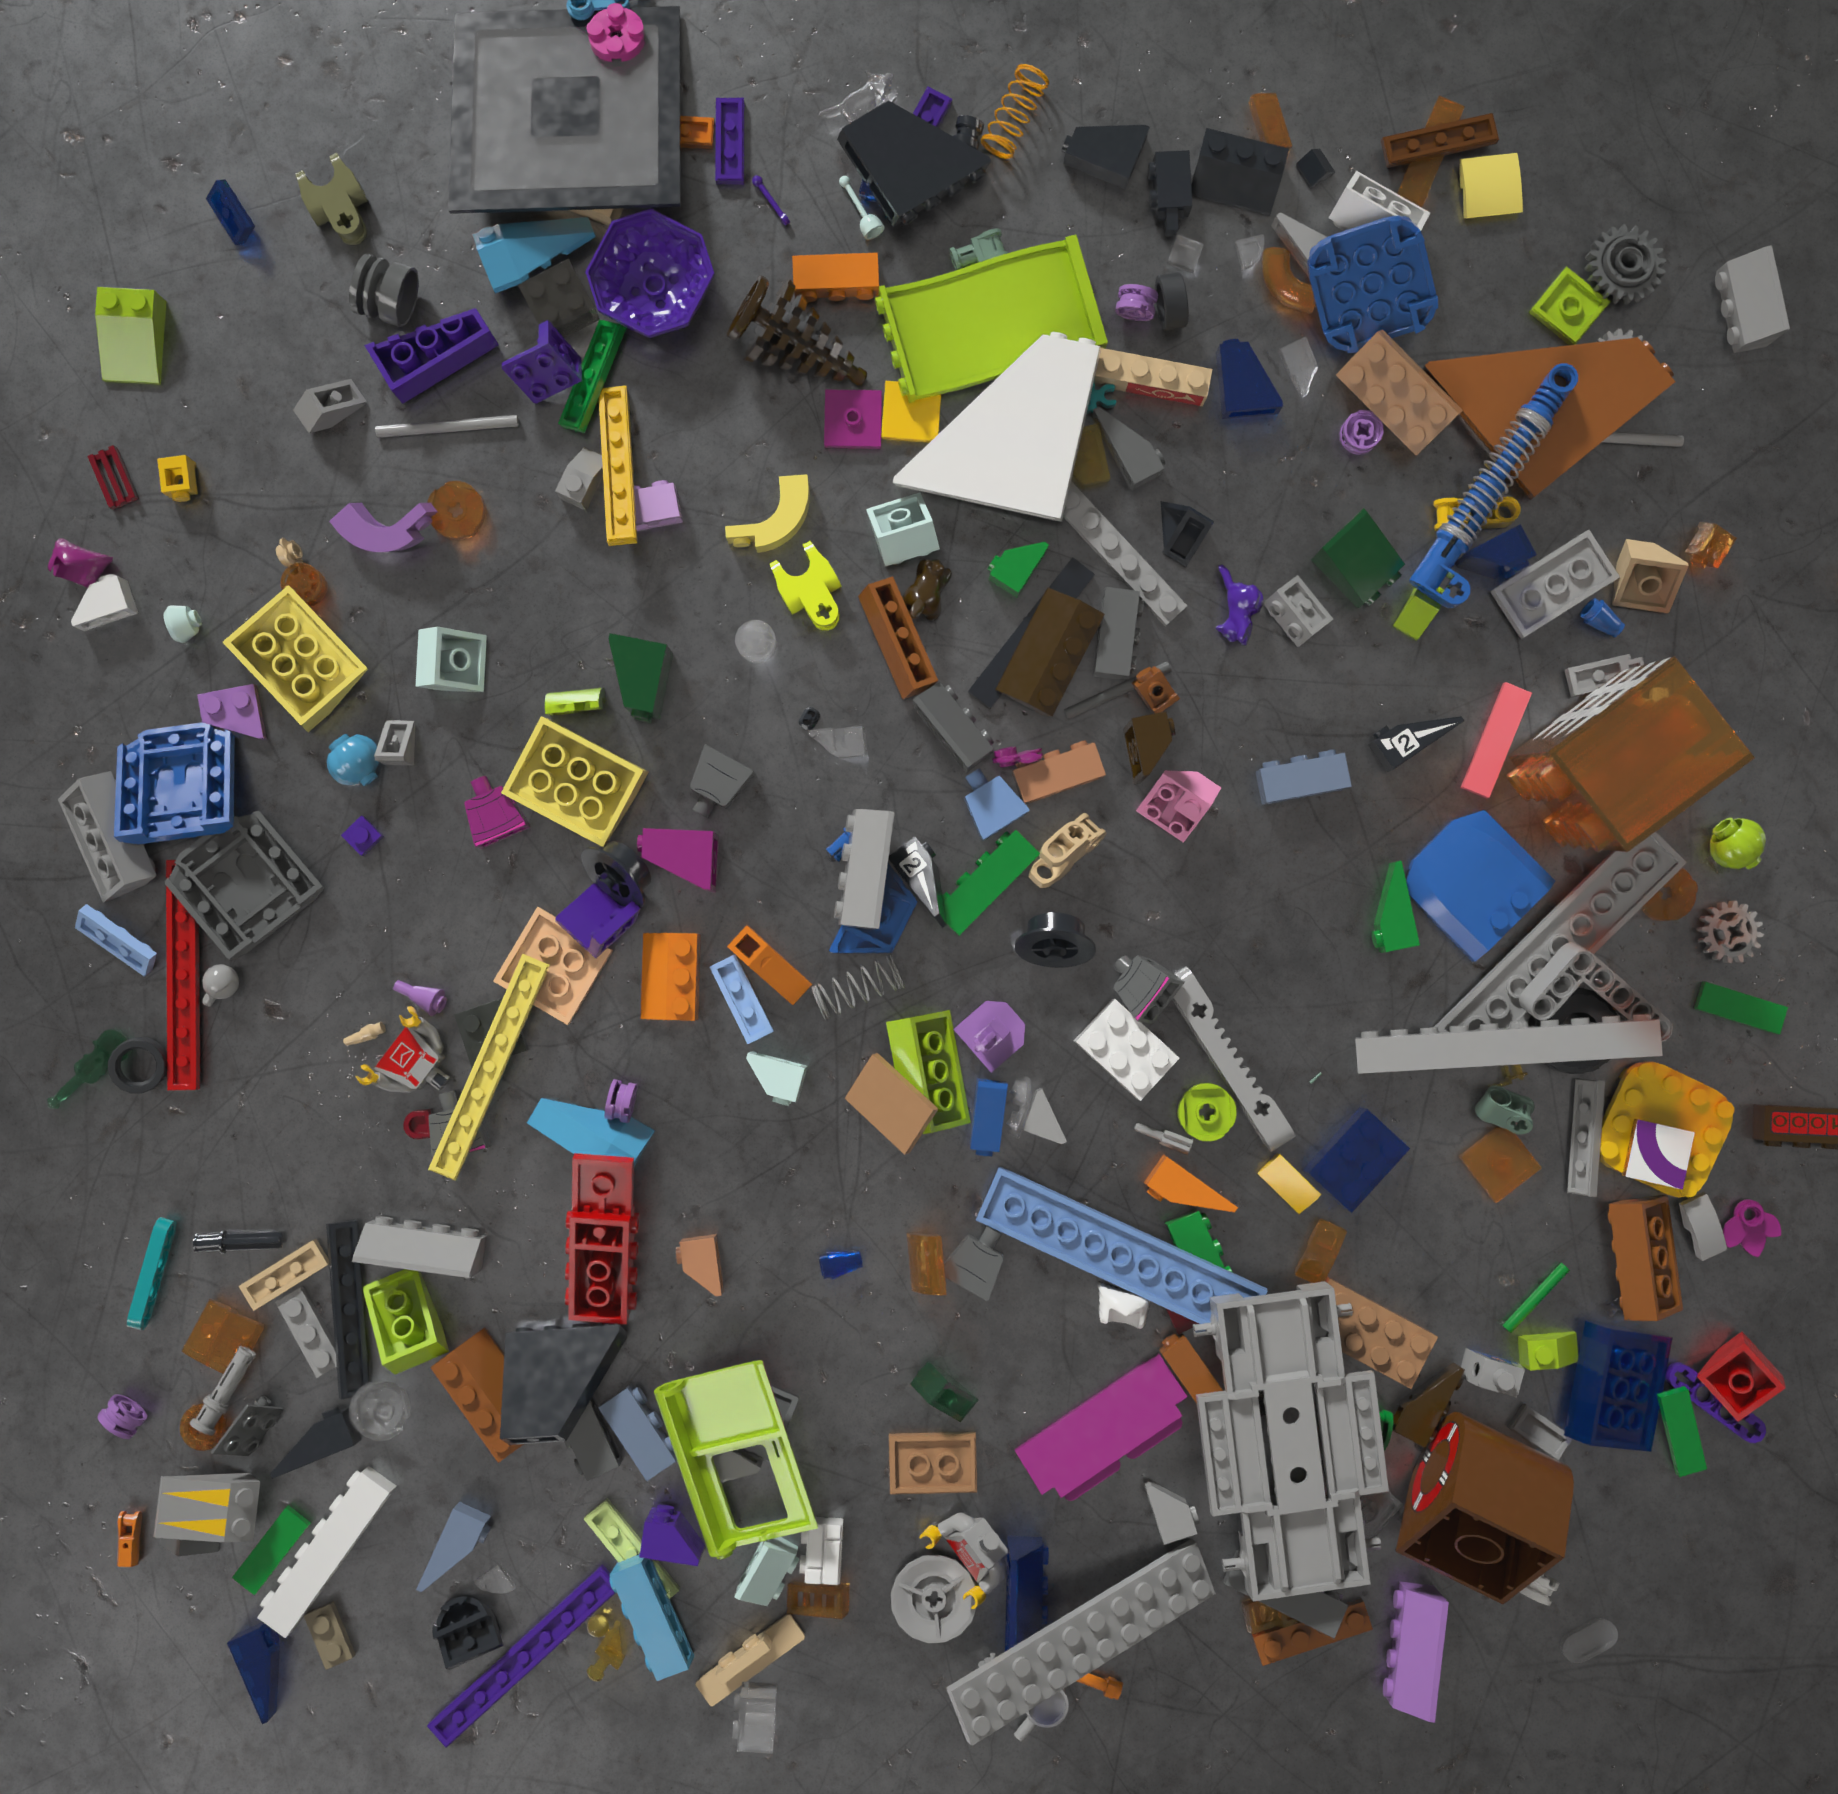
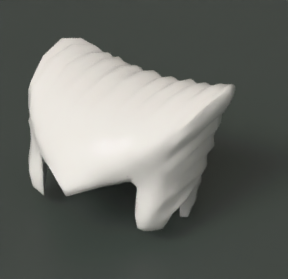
M1098 1282V1294L1100 1297L1099 1317L1101 1323L1107 1324L1112 1321L1127 1323L1139 1329L1145 1326L1148 1310L1150 1309L1149 1300L1128 1290Z

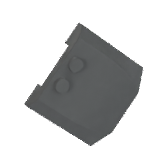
M260 811L241 817L234 816L233 827L226 832L205 835L199 838L178 855L175 861L176 865L170 877H167L165 885L229 961H233L248 953L312 903L325 889Z

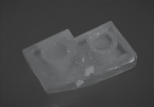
M1026 1076L1023 1077L1022 1081L1017 1078L1009 1094L1013 1095L1011 1102L1020 1106V1109L1018 1111L1013 1109L1006 1122V1125L1009 1126L1007 1132L1018 1139L1024 1129L1031 1103V1079Z

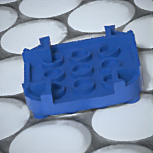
M1405 216L1385 217L1328 236L1311 248L1307 262L1308 276L1322 330L1328 343L1332 344L1336 349L1347 351L1348 353L1358 352L1380 330H1384L1391 338L1410 332L1417 334L1426 329V325L1433 319L1436 309H1438V296L1436 295L1427 256L1425 239L1418 226L1410 218Z

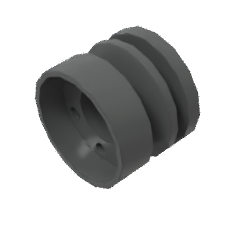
M364 254L359 259L351 279L349 290L351 310L355 314L366 315L368 318H376L379 315L382 322L399 327L405 326L413 313L419 288L418 271L415 267L398 262L389 265L385 258L377 259L374 255Z

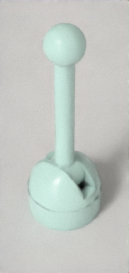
M842 176L839 180L840 186L847 190L863 217L860 221L861 233L866 240L876 238L885 229L882 221L876 215H867L850 186L849 177Z

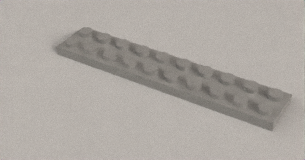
M1641 822L1434 1027H1438L1439 1032H1450V1026L1468 1025L1469 1031L1480 1030V1024L1498 1023V1029L1510 1028L1511 1022H1525L1531 1015L1520 1006V995L1563 945L1574 942L1595 954L1687 862L1646 822ZM1580 955L1575 958L1574 963L1579 959ZM1560 977L1555 981L1554 985L1559 982ZM1541 1000L1535 1004V1007L1539 1005Z
M1191 1539L946 1687L966 1741L972 1746L1215 1595L1216 1593L1197 1542Z

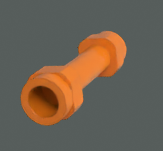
M1088 1673L1077 1680L1079 1683L1103 1691V1695L1110 1699L1118 1700L1123 1688V1682L1110 1676L1106 1680Z

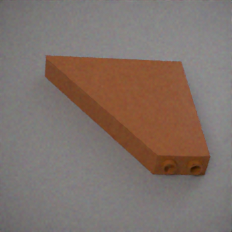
M1638 337L1429 361L1422 369L1463 410L1459 415L1488 450L1498 455L1500 453L1495 450L1494 445L1506 447L1500 442V437H1506L1511 440L1506 435L1505 429L1516 431L1512 428L1510 422H1518L1515 414H1517L1522 405L1528 404L1531 401L1532 396L1535 395L1545 376L1556 365L1561 363H1567L1576 369L1578 373L1576 386L1562 403V406L1558 408L1557 413L1554 414L1553 425L1548 434L1545 435L1544 439L1539 440L1540 446L1534 448L1535 452L1533 455H1528L1529 462L1523 463L1524 470L1518 471L1519 477L1514 479L1530 500L1676 382L1672 378L1674 373L1671 368L1664 362L1660 364L1654 356L1655 350L1645 340L1642 342ZM1554 376L1556 385L1566 387V380L1562 376ZM1532 439L1530 443L1537 445V440ZM1526 447L1525 451L1531 453L1532 449L1531 447ZM1521 454L1519 457L1521 461L1527 460L1525 455ZM1516 462L1514 467L1520 469L1521 464ZM1511 470L1509 472V475L1516 476L1515 471Z

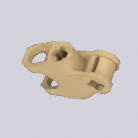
M1086 813L1080 815L1075 821L1064 825L1043 844L1040 850V859L1033 864L1029 872V878L1040 888L1050 887L1064 877L1072 869L1075 862L1086 853L1091 852L1104 839L1107 832L1103 828H1098ZM1042 866L1047 867L1051 870L1052 877L1049 879L1042 878L1038 875L1037 870Z

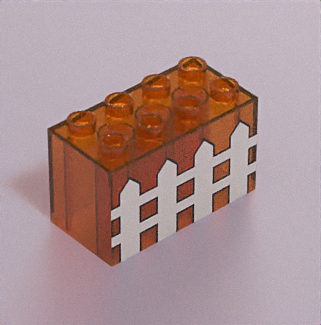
M1674 656L1618 672L1507 757L1515 765V768L1507 773L1506 777L1526 802L1532 798L1536 802L1540 800L1544 802L1551 813L1541 820L1542 824L1561 847L1569 844L1573 849L1580 846L1584 850L1593 848L1597 852L1601 850L1629 852L1755 757Z

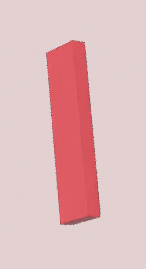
M1507 682L1502 684L1460 788L1486 799L1490 798L1531 697V692Z

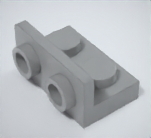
M1298 575L1263 602L1270 615L1274 617L1297 647L1301 646L1333 620Z

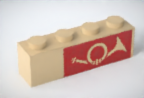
M1100 348L1101 352L1094 378L1095 386L1102 387L1106 384L1115 385V390L1203 407L1208 396L1213 369Z

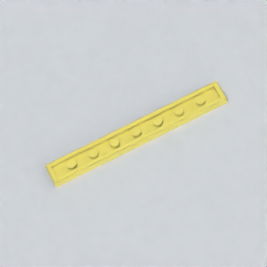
M522 954L428 1170L455 1181L458 1179L549 970V964Z

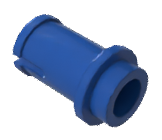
M845 831L835 842L826 848L838 862L842 859L844 843L849 844L850 832Z

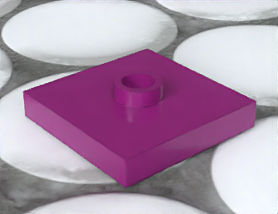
M825 389L824 448L881 449L882 390Z

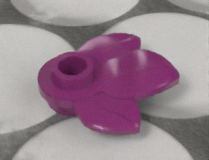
M1016 746L995 750V758H992L993 763H999L1000 768L1016 765V761L1028 764L1042 759L1043 752L1040 753L1042 748L1017 753Z
M1747 1199L1736 1205L1734 1217L1726 1222L1723 1234L1728 1248L1740 1244L1746 1252L1759 1257L1765 1247L1767 1237L1781 1236V1226L1778 1219L1774 1215L1764 1212L1758 1202ZM1747 1209H1750L1752 1215L1746 1219L1744 1213Z

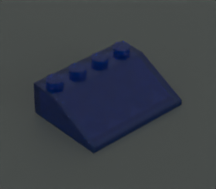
M1585 1321L1564 1436L1589 1446L1651 1452L1660 1409L1657 1394L1663 1392L1673 1338L1605 1323Z
M1007 1536V1549L1009 1553L1007 1554L1005 1651L1042 1630V1624H1047L1048 1609L1047 1606L1042 1605L1043 1594H1048V1576H1043V1565H1048L1049 1548L1043 1546L1042 1537Z

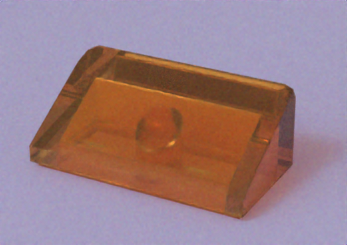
M1257 93L1251 95L1248 103L1260 141L1292 148L1276 93Z

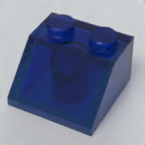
M1520 524L1469 550L1456 561L1455 565L1457 568L1492 579H1497L1504 575L1507 580L1529 567V560L1537 554Z

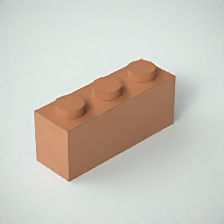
M1084 740L1071 745V751L1060 754L1059 750L1044 754V760L1028 764L1020 762L1016 764L1017 769L1012 771V776L1020 799L1025 804H1029L1104 778L1106 773L1095 742L1087 744V741Z

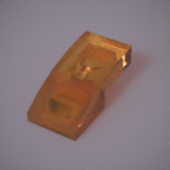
M1320 1218L1307 1241L1308 1247L1295 1269V1275L1311 1283L1324 1282L1340 1251L1347 1230Z
M1253 1600L1242 1602L1246 1628L1249 1633L1255 1634L1276 1626L1286 1628L1300 1622L1259 1601L1253 1602Z

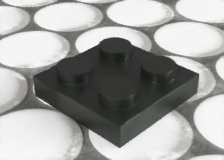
M503 998L454 1014L471 1068L474 1066ZM523 1031L511 1056L529 1050Z

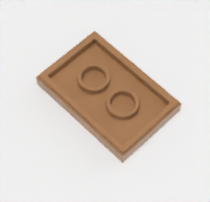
M878 1053L871 1055L845 1097L859 1113L904 1155L912 1151L938 1110L931 1101Z
M976 1432L889 1434L890 1494L977 1493Z

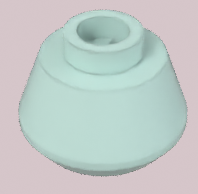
M170 605L164 612V622L173 640L186 643L199 632V626L202 623L195 609L191 610L188 606Z

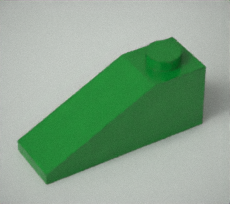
M1402 860L1389 863L1374 922L1375 931H1372V941L1375 948H1379L1380 953L1420 945Z

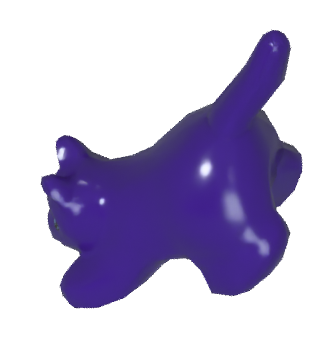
M1221 564L1218 566V569L1227 589L1229 617L1224 624L1218 625L1216 630L1221 632L1229 642L1238 640L1242 645L1246 646L1253 627L1251 616L1260 612L1264 602L1263 594L1253 584L1234 583L1230 571Z

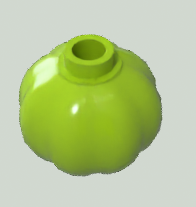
M1727 818L1715 826L1713 829L1714 834L1710 841V853L1715 862L1730 869H1740L1743 867L1752 869L1761 862L1760 856L1764 851L1766 837L1764 830L1758 823L1743 818H1736L1734 820L1733 818Z

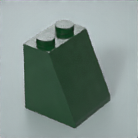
M1364 508L1311 559L1357 608H1360L1364 603L1370 606L1382 595L1378 590L1385 583L1389 587L1402 576L1399 570L1405 565Z
M609 633V644L624 707L631 713L630 716L635 717L634 720L651 723L652 719L660 720L673 652L667 644Z

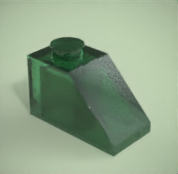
M929 1361L910 1383L929 1405L959 1422L965 1418L979 1400L948 1373Z

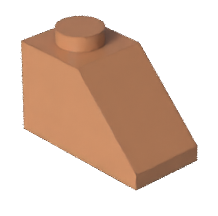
M717 1234L682 1239L679 1242L680 1247H676L677 1264H682L683 1272L713 1295L722 1296L724 1286Z

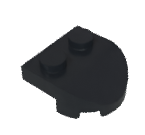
M462 1596L449 1600L440 1608L441 1612L437 1621L433 1623V1639L438 1640L444 1665L448 1670L503 1646L493 1611L485 1603L474 1598Z

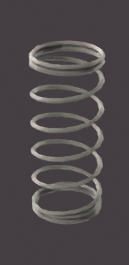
M889 954L886 958L893 973L895 986L881 963L875 960L881 992L864 966L860 967L867 999L850 972H846V978L852 1004L837 980L832 978L838 1011L821 984L818 983V985L812 986L814 997L823 1018L827 1020V1018H830L821 991L834 1012L838 1015L841 1013L836 985L848 1005L853 1009L855 1008V999L850 979L863 1000L869 1003L870 997L864 972L876 992L883 997L884 989L878 965L894 990L898 991V987L900 989L904 988V983L892 955Z

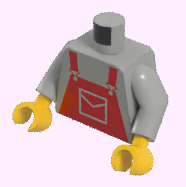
M409 1006L407 1007L408 1012L413 1016L405 1019L402 1015H399L400 1021L405 1028L374 1069L378 1072L374 1073L368 1065L363 1064L360 1066L363 1070L369 1071L365 1078L355 1076L362 1085L372 1084L391 1092L409 1093L413 1090L422 1089L427 1082L440 1091L449 1081L450 1077L438 1068L446 1058L442 1053L444 1046L438 1030L422 1017H418L415 1008Z
M957 1513L939 1523L938 1527L934 1525L928 1526L920 1535V1539L924 1536L931 1539L926 1549H932L943 1536L976 1582L979 1583V1586H974L963 1595V1599L970 1595L975 1599V1605L971 1609H975L986 1600V1594H990L1005 1579L1007 1570L1004 1559L1009 1553L1008 1549L984 1518H972L965 1513Z

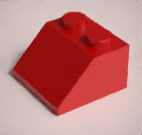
M1740 1332L1722 1345L1697 1374L1699 1380L1738 1422L1786 1388L1783 1375L1743 1332Z

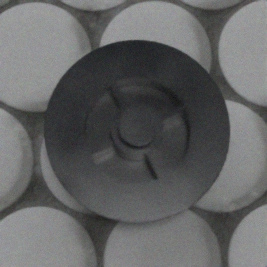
M610 841L603 849L587 847L582 852V864L593 883H596L624 908L631 901L640 908L644 906L645 896L643 890L651 883V874L643 860L632 849L618 841Z
M1044 913L1034 916L1028 921L1027 932L1019 936L1015 941V952L1023 960L1035 965L1065 968L1081 965L1091 960L1096 953V945L1092 939L1085 935V924L1079 918L1064 913Z

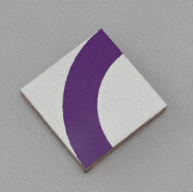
M1634 1119L1622 1176L1683 1190L1695 1132Z

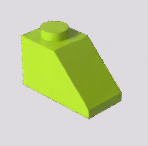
M1575 1331L1517 1335L1519 1362L1530 1371L1559 1369L1579 1361L1577 1333Z

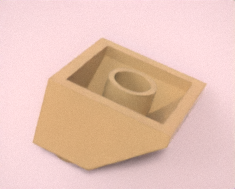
M1626 539L1616 565V572L1620 577L1614 581L1612 605L1669 613L1688 569V563L1655 543Z

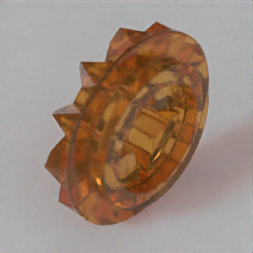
M197 1404L189 1408L182 1416L180 1422V1434L183 1441L189 1447L199 1451L214 1448L227 1431V1418L222 1414L214 1427L216 1429L214 1435L204 1433L197 1435L199 1431L190 1425V1421L197 1417L204 1404Z

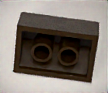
M1167 711L1131 718L1123 728L1134 785L1140 784L1150 775L1172 742V736L1176 734L1174 721L1172 718H1168Z

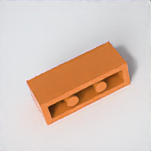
M878 253L792 256L793 283L796 286L795 298L800 293L804 295L807 302L816 301L817 298L841 301L845 297L869 300L874 298V296H878Z

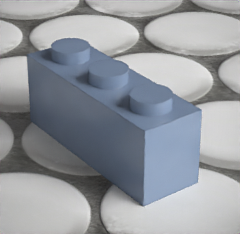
M1328 750L1318 753L1319 758L1308 760L1307 755L1290 758L1291 763L1280 765L1279 760L1263 763V768L1256 771L1262 805L1340 791L1352 787L1345 753L1336 754V750Z
M630 1383L603 1401L598 1408L645 1480L648 1481L675 1463L677 1459L669 1436L667 1437L661 1428L663 1426L661 1418L655 1411L651 1413L645 1404L647 1398L639 1387L635 1388Z

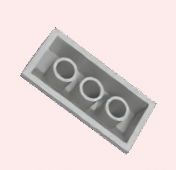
M111 771L79 778L58 799L103 903L138 889L157 876L154 862L148 857L144 844L124 843L114 838L116 780Z
M855 809L852 815L847 816L845 831L850 832L849 844L844 843L842 850V861H846L845 873L840 872L838 889L842 890L841 901H836L834 918L838 919V925L879 929L894 812Z
M376 1216L375 1220L365 1223L352 1262L470 1278L482 1270L487 1236L478 1235L479 1230L462 1228L461 1232L450 1231V1226L433 1224L432 1228L421 1227L422 1222L405 1220L404 1224L393 1223V1218Z

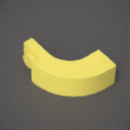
M808 475L780 476V502L775 513L769 519L758 524L725 526L728 544H733L734 547L750 546V542H755L757 553L773 550L789 541L801 528L808 513L810 503Z

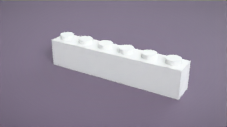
M370 1466L362 1472L357 1470L346 1484L350 1489L344 1497L339 1494L329 1507L332 1514L327 1521L322 1518L312 1531V1534L315 1535L310 1544L305 1542L296 1553L297 1563L293 1568L288 1566L277 1580L281 1584L276 1592L271 1590L261 1602L260 1606L264 1609L257 1618L284 1638L296 1628L396 1488L395 1484Z

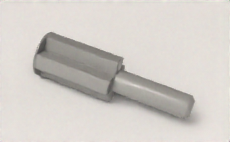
M1140 1123L1135 1125V1131L1160 1140L1159 1144L1186 1155L1189 1154L1192 1148L1193 1139L1191 1140L1165 1129L1161 1132Z

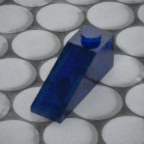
M261 1622L237 1633L227 1642V1645L260 1721L264 1724L277 1712L280 1645L278 1633L264 1622Z

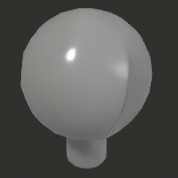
M218 964L205 972L202 983L206 994L202 998V1003L206 1006H212L216 999L228 998L237 991L239 977L232 967Z

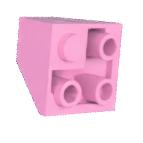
M1165 770L1136 811L1184 843L1212 806L1221 787L1199 772Z

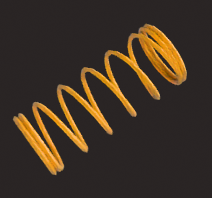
M1020 64L1017 66L1014 73L1016 80L1008 84L1010 94L1002 96L1001 103L1003 107L995 110L994 116L996 121L988 124L989 134H985L981 138L983 147L997 157L1010 159L1013 157L1014 150H1017V147L1009 139L992 134L990 126L993 123H998L1004 130L1014 136H1023V132L1018 127L1008 122L999 121L997 112L1005 110L1017 121L1025 124L1030 123L1027 115L1016 109L1006 107L1003 102L1004 98L1012 96L1021 106L1029 110L1037 109L1036 104L1030 99L1018 94H1012L1010 90L1011 85L1017 82L1024 90L1037 97L1044 96L1042 90L1048 88V77L1032 65ZM1020 69H1026L1037 74L1046 84L1041 85L1029 80L1020 72ZM1022 83L1037 89L1041 94L1030 91ZM1016 97L1028 101L1034 106V108L1023 104ZM1010 111H1013V112H1016V113L1022 115V116L1025 117L1028 121H1024V120H1022V119H1019L1018 117H1016L1015 115H1013ZM1003 124L1016 129L1021 135L1010 131ZM985 139L996 141L1001 146L1007 148L1011 154L1002 153L994 149Z

